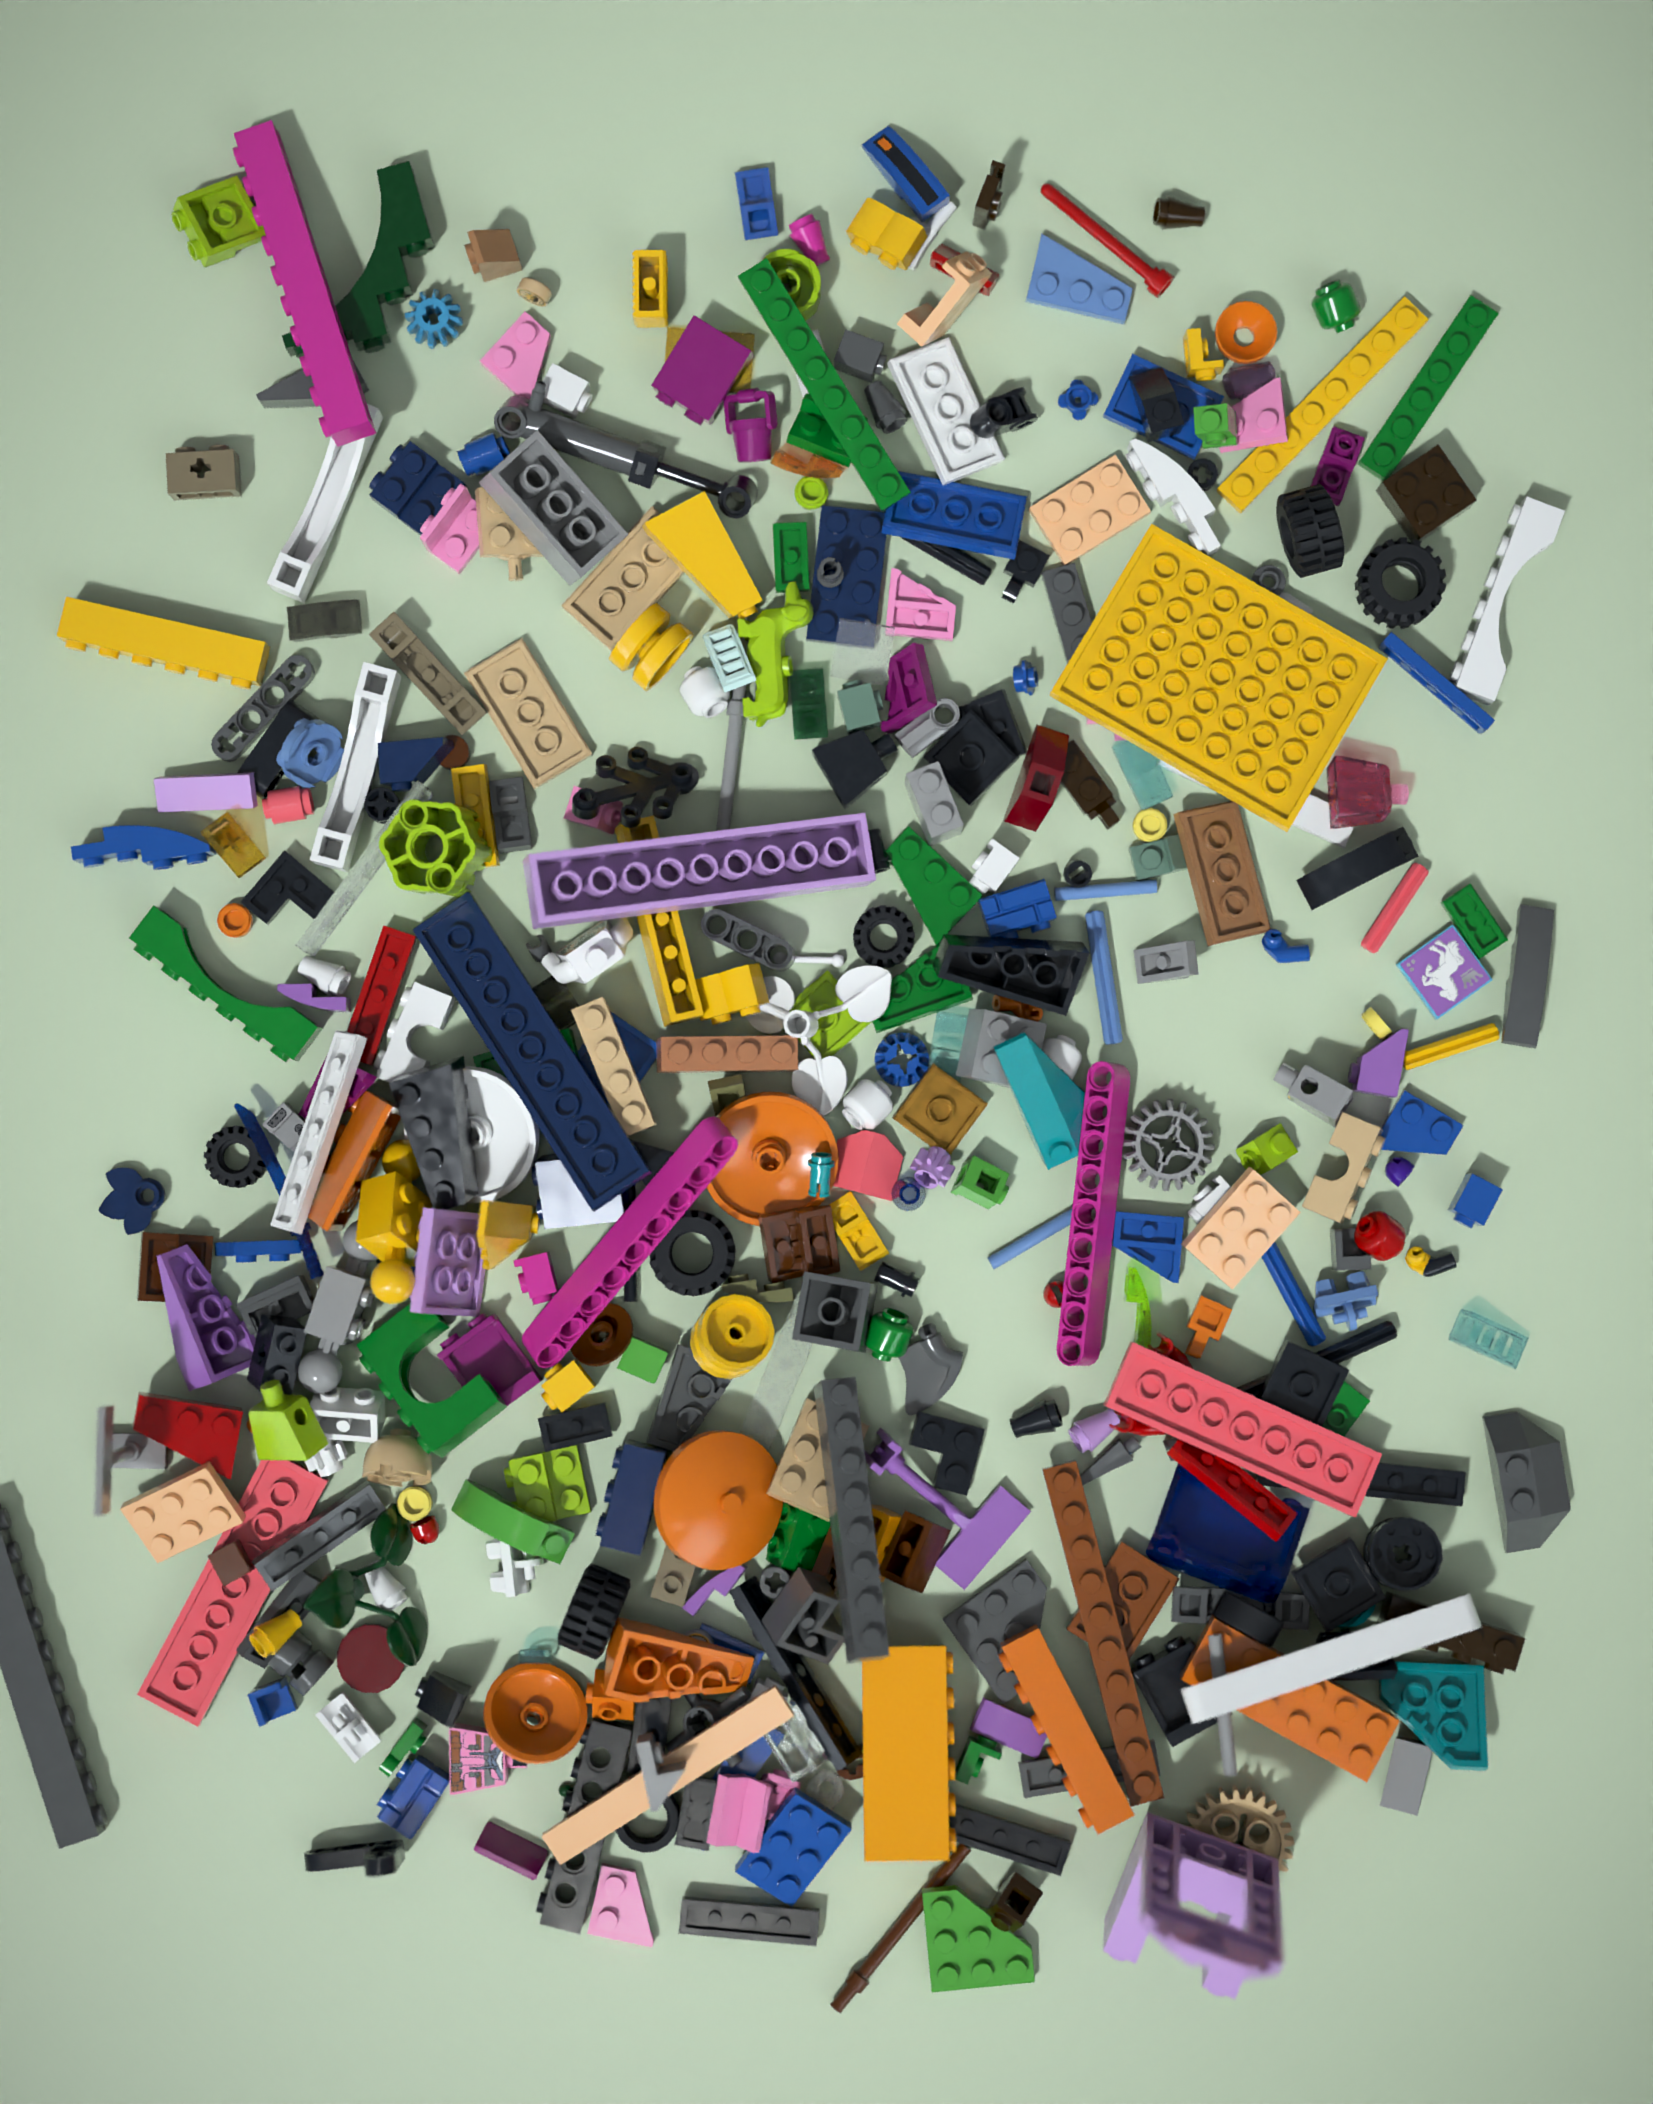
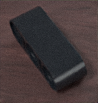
M289 700L283 706L237 772L254 773L256 795L262 799L267 798V792L274 790L284 776L282 767L276 761L277 754L282 749L288 734L294 729L295 723L303 718L308 720L319 719L293 700Z

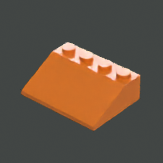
M367 1090L349 1107L348 1112L352 1113L347 1125L341 1124L334 1136L333 1142L336 1143V1146L331 1156L328 1155L308 1214L309 1219L326 1231H343L360 1198L361 1182L370 1179L401 1120L397 1105Z

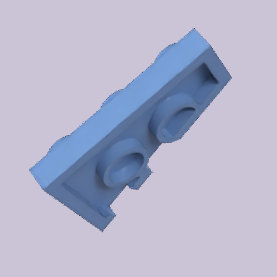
M1041 234L1026 302L1124 324L1133 288L1044 234Z

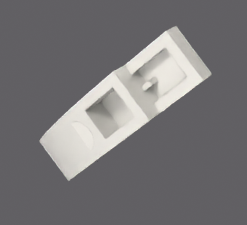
M1139 439L1131 440L1127 447L1129 453L1126 454V458L1133 471L1137 472L1139 470L1145 482L1142 485L1148 498L1151 501L1156 500L1160 507L1172 501L1174 505L1171 506L1175 518L1180 524L1185 523L1191 533L1188 535L1191 546L1208 556L1217 553L1221 545L1206 521L1213 516L1216 509L1205 492L1179 464L1166 454Z

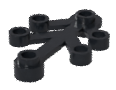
M634 747L628 751V766L634 770L644 769L659 776L649 778L616 766V760L612 756L603 755L596 760V774L601 778H612L623 782L625 785L599 792L589 788L580 789L573 796L572 812L580 819L589 820L598 815L600 805L634 797L631 804L622 807L620 814L621 824L627 828H634L640 824L641 814L653 793L667 788L663 796L656 797L653 800L652 813L658 819H668L672 816L673 805L679 795L691 792L697 785L699 774L697 769L688 763L678 762L668 765L648 758V752L641 747ZM664 806L666 807V809H660L658 807ZM627 815H634L635 817L630 818Z

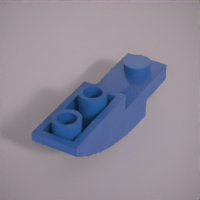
M141 825L103 827L104 841L71 846L72 859L78 863H83L84 868L102 866L105 859L117 858L118 862L134 861L138 859V854H141L143 863L148 866L153 865V870L173 868V862L186 860L189 865L207 862V856L216 855L214 847L192 836L169 829Z

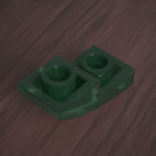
M823 667L793 669V675L790 676L794 740L827 738L828 728Z

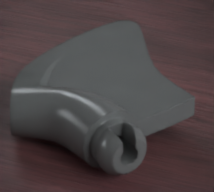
M932 1323L920 1327L918 1334L921 1340L909 1345L905 1355L898 1357L906 1376L905 1409L908 1415H915L917 1411H923L940 1400L954 1384L960 1371L963 1352L950 1349L946 1345L941 1333H937L936 1326Z

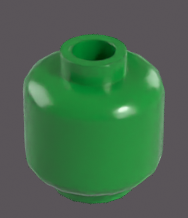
M1340 279L1315 290L1316 296L1312 299L1311 305L1323 329L1334 328L1336 333H1340L1355 325L1353 319L1361 313V306L1350 284H1341Z
M884 1308L882 1312H876L872 1315L865 1344L872 1350L871 1355L873 1357L889 1362L892 1358L905 1355L914 1332L912 1324L908 1321V1315L892 1308Z

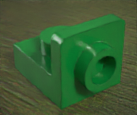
M980 1734L977 1738L969 1736L955 1769V1780L968 1785L971 1776L974 1778L978 1777L984 1761L983 1758L979 1757L980 1753L1000 1760L1002 1750L996 1747L998 1742Z

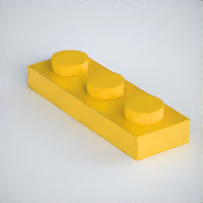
M478 764L452 768L455 804L472 809L478 814L479 817L474 819V821L480 822L479 837L484 838L488 843L487 847L492 849V859L490 863L484 861V865L486 868L500 866L487 765Z

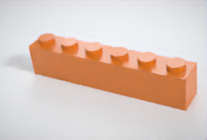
M1037 1624L1001 1642L1000 1645L1003 1652L998 1654V1657L1007 1673L1014 1671L1019 1683L1014 1685V1688L1022 1703L1030 1702L1035 1714L1030 1716V1719L1039 1735L1046 1733L1051 1743L1050 1746L1046 1747V1750L1055 1766L1062 1764L1067 1774L1066 1777L1062 1778V1781L1071 1797L1078 1795L1083 1805L1082 1808L1078 1809V1812L1086 1828L1094 1826L1097 1834H1100L1135 1816Z

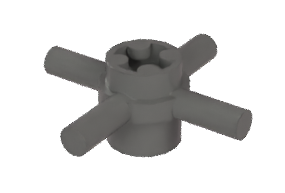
M745 1686L740 1687L722 1702L714 1699L703 1700L699 1693L684 1695L691 1709L688 1710L683 1719L684 1731L666 1744L667 1750L669 1752L705 1730L707 1727L703 1721L708 1719L709 1722L711 1721V1725L730 1714V1712L751 1697L748 1688ZM738 1752L726 1759L731 1768L743 1761Z

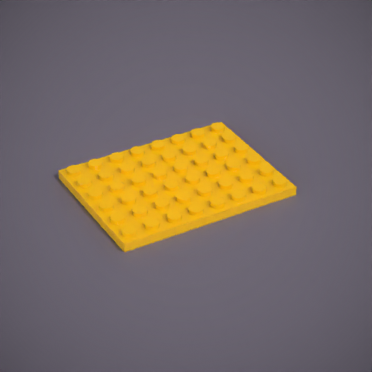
M1151 524L1049 696L1288 832L1388 658Z

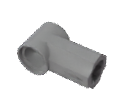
M948 698L937 700L938 705L920 715L894 734L899 744L911 758H914L956 725L959 720L960 711L953 700ZM940 708H947L953 713V720L947 724L939 723L934 713Z

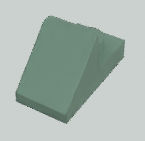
M1179 835L1166 836L1162 840L1129 847L1136 881L1187 870Z

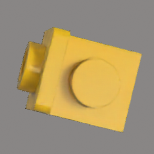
M1201 328L1187 329L1183 336L1186 377H1196V381L1215 379L1216 375L1221 374L1224 368V361H1204L1203 359L1208 358L1207 339L1201 338Z

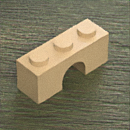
M1342 1112L1329 1144L1343 1150L1347 1154L1349 1160L1348 1170L1344 1176L1337 1180H1326L1315 1175L1302 1207L1341 1224L1344 1223L1345 1218L1351 1220L1359 1202L1354 1199L1359 1187L1365 1188L1372 1173V1169L1367 1168L1372 1155L1378 1157L1386 1138L1381 1136L1383 1130L1378 1126Z

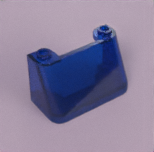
M1177 1463L1150 1537L1146 1555L1154 1562L1251 1599L1272 1603L1277 1600L1287 1581L1310 1508L1302 1506L1295 1499H1282L1281 1501L1298 1514L1283 1535L1275 1542Z

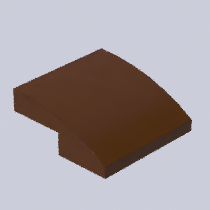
M830 1205L801 1207L758 1215L769 1282L777 1283L802 1277L804 1271L822 1275L841 1272Z
M141 1232L137 1300L165 1302L157 1256L186 1244L211 1275L213 1236Z

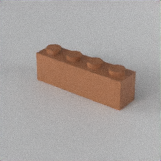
M790 1035L660 1037L656 1039L657 1073L792 1072L798 1070V1038L791 1037Z

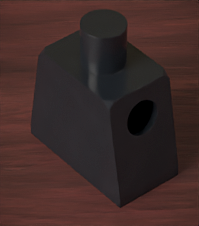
M861 730L812 749V755L841 805L846 809L887 775V769L881 760L898 750L888 733L871 743L866 733Z

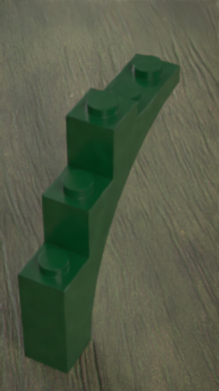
M410 161L377 170L381 192V221L375 248L363 274L351 291L336 305L347 344H349V340L354 339L358 350H365L366 353L380 351L385 348L384 344L391 343L381 304H400L406 301V297L413 295L403 256L408 255L410 258L420 257L427 254L428 249L435 248ZM291 332L282 335L285 349L290 357L295 355L297 358L304 356L302 346H296Z

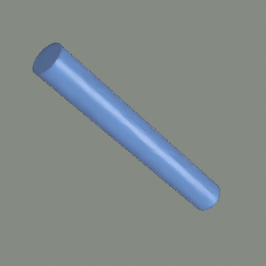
M1155 879L1093 884L1081 888L1073 886L1054 888L1055 901L1150 894L1157 893V881Z
M1072 1208L989 1256L987 1259L993 1269L998 1268L1071 1224Z

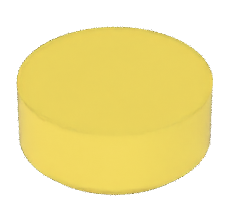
M1143 809L1133 820V833L1140 841L1145 843L1158 841L1167 830V820L1164 814L1157 809Z
M1371 1007L1361 1014V1018L1380 1040H1385L1393 1033Z
M420 1486L406 1488L401 1492L397 1500V1508L400 1515L409 1521L422 1520L430 1513L433 1505L430 1493Z

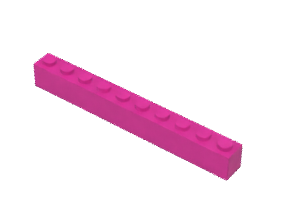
M272 120L233 133L237 143V147L232 148L235 159L240 168L244 166L247 176L242 177V181L248 196H254L256 206L251 207L258 227L263 226L266 235L261 237V241L267 256L273 255L275 265L270 267L276 285H282L285 293L284 296L280 297L285 314L287 316L292 315L295 324L290 327V332L296 346L301 345L304 356L299 357L306 377L311 376L314 386L309 387V391L315 406H321L324 415L319 418L322 431L326 438L332 437L337 447L376 434L281 136Z

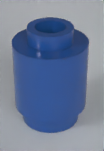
M492 432L464 444V448L457 451L466 474L468 476L473 474L479 476L493 470L510 454L504 437H496L495 433Z

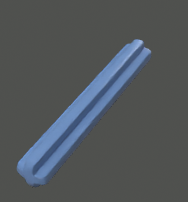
M1100 910L1086 913L1085 919L1103 1039L1106 1045L1118 1044L1122 1042L1123 1037L1104 913Z

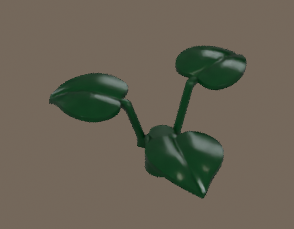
M391 1503L387 1509L379 1514L371 1529V1546L374 1553L381 1557L380 1560L358 1570L335 1569L331 1571L315 1587L305 1602L304 1607L319 1617L327 1626L334 1629L344 1628L349 1624L354 1615L355 1607L392 1618L394 1622L388 1627L386 1632L389 1649L395 1658L404 1665L416 1666L422 1656L427 1639V1624L423 1614L417 1608L406 1607L398 1615L394 1611L360 1601L364 1595V1585L358 1579V1576L381 1568L388 1561L393 1566H400L407 1559L411 1550L412 1532L409 1528V1520L400 1515L396 1503Z

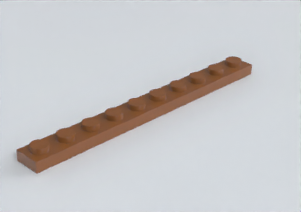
M1073 1460L1042 1468L1130 1806L1164 1798L1077 1462Z

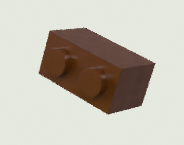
M905 1510L880 1565V1576L923 1594L951 1530Z

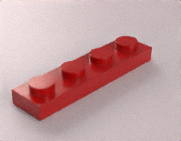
M384 925L347 1030L349 1033L367 1038L360 1062L372 1066L374 1065L417 937Z
M1179 1439L1167 1452V1455L1275 1542L1283 1535L1298 1514L1242 1468Z

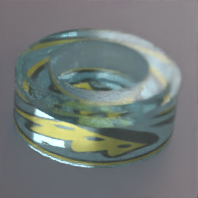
M520 1649L518 1651L517 1663L552 1664L551 1650Z

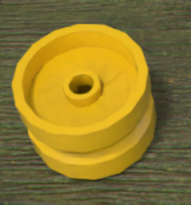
M658 603L652 604L634 621L618 641L609 657V661L622 672L630 670L636 665L632 679L645 691L654 687L668 673L684 653L694 636L681 623L673 624L667 628L670 622V613Z
M733 1294L719 1298L698 1317L691 1330L690 1346L694 1359L703 1370L714 1377L733 1379L742 1377L750 1372L767 1356L773 1346L775 1330L771 1316L762 1304L751 1297Z

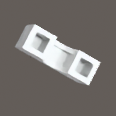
M414 982L412 988L407 986L400 1001V1006L404 1007L399 1020L393 1019L387 1032V1037L391 1038L387 1050H381L374 1064V1069L378 1070L376 1077L390 1083L402 1074L428 1067L430 1062L418 1057L412 1051L410 1044L412 1034L419 1027L427 1025L444 1030L456 999L417 982Z

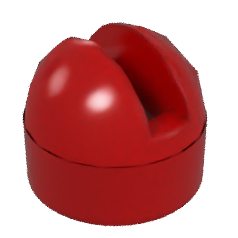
M1059 1280L1051 1281L1044 1288V1300L1051 1307L1061 1308L1062 1302L1058 1303L1056 1295L1051 1288L1057 1285L1061 1295H1063L1064 1282Z
M435 1516L425 1517L414 1522L409 1527L416 1541L424 1545L435 1542L440 1533Z

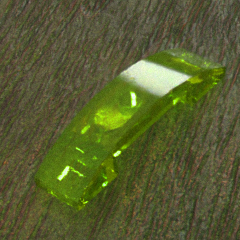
M1126 1267L1123 1301L1137 1303L1134 1343L1147 1348L1148 1344L1151 1345L1152 1330L1148 1296L1137 1269Z

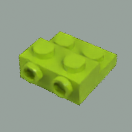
M238 175L177 197L173 208L174 211L171 213L176 229L178 231L184 230L190 240L187 242V247L194 261L200 260L204 268L234 257L236 251L262 242L261 237L266 235L264 227H258L251 209L254 205Z
M578 1445L508 1460L510 1467L504 1468V1476L507 1488L514 1487L517 1501H512V1504L551 1522L592 1512Z

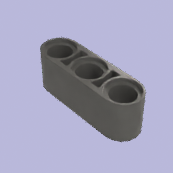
M712 909L702 917L701 930L711 940L776 971H786L794 964L795 951L785 940L723 910ZM715 917H724L726 929L721 934H712L709 929L711 920ZM748 931L755 932L757 936L755 946L751 949H743L740 946L742 934ZM777 946L785 947L788 953L787 959L781 964H774L770 960V953Z

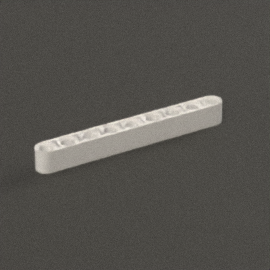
M1466 1594L1182 1689L1181 1692L1192 1724L1473 1631L1481 1628L1482 1625L1471 1594Z

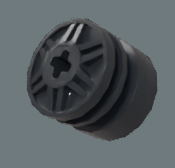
M1409 1517L1388 1518L1377 1523L1367 1534L1363 1545V1559L1376 1581L1380 1584L1401 1591L1417 1590L1429 1584L1438 1574L1443 1560L1442 1545L1436 1532L1426 1523ZM1405 1545L1404 1552L1408 1555L1407 1559H1399L1396 1562V1554L1392 1552L1393 1548H1401Z

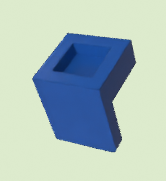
M286 1677L257 1687L247 1694L259 1727L298 1709Z

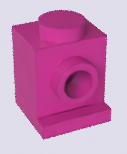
M544 1252L513 1260L515 1267L522 1266L523 1272L518 1274L522 1293H529L533 1305L551 1301V1293L558 1292L559 1288L550 1253Z

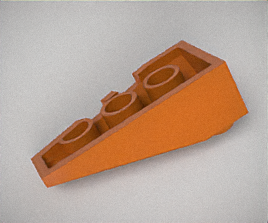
M618 1617L606 1650L603 1694L604 1696L639 1703L648 1702L652 1698L669 1697V1699L681 1698V1695L703 1693L704 1695L735 1692L742 1686L746 1687L755 1658L748 1654L651 1624Z

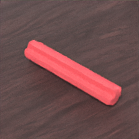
M1416 862L1410 866L1363 938L1361 946L1371 953L1378 952L1427 877L1429 871L1424 866Z

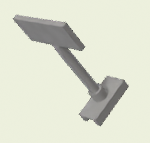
M114 1405L98 1407L94 1516L110 1513L112 1468H168L166 1446L141 1433H113Z

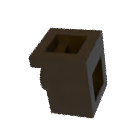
M1015 1871L1003 1880L1000 1889L986 1910L992 1916L991 1923L1001 1931L1007 1932L1011 1930L1015 1932L1025 1924L1043 1892Z

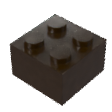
M1439 444L1387 478L1376 490L1411 542L1414 539L1424 540L1470 509L1477 501Z

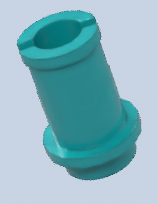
M814 1152L811 1154V1159L807 1161V1164L811 1167L808 1195L816 1197L820 1184L819 1198L829 1197L831 1168L835 1166V1161L832 1160L830 1153Z

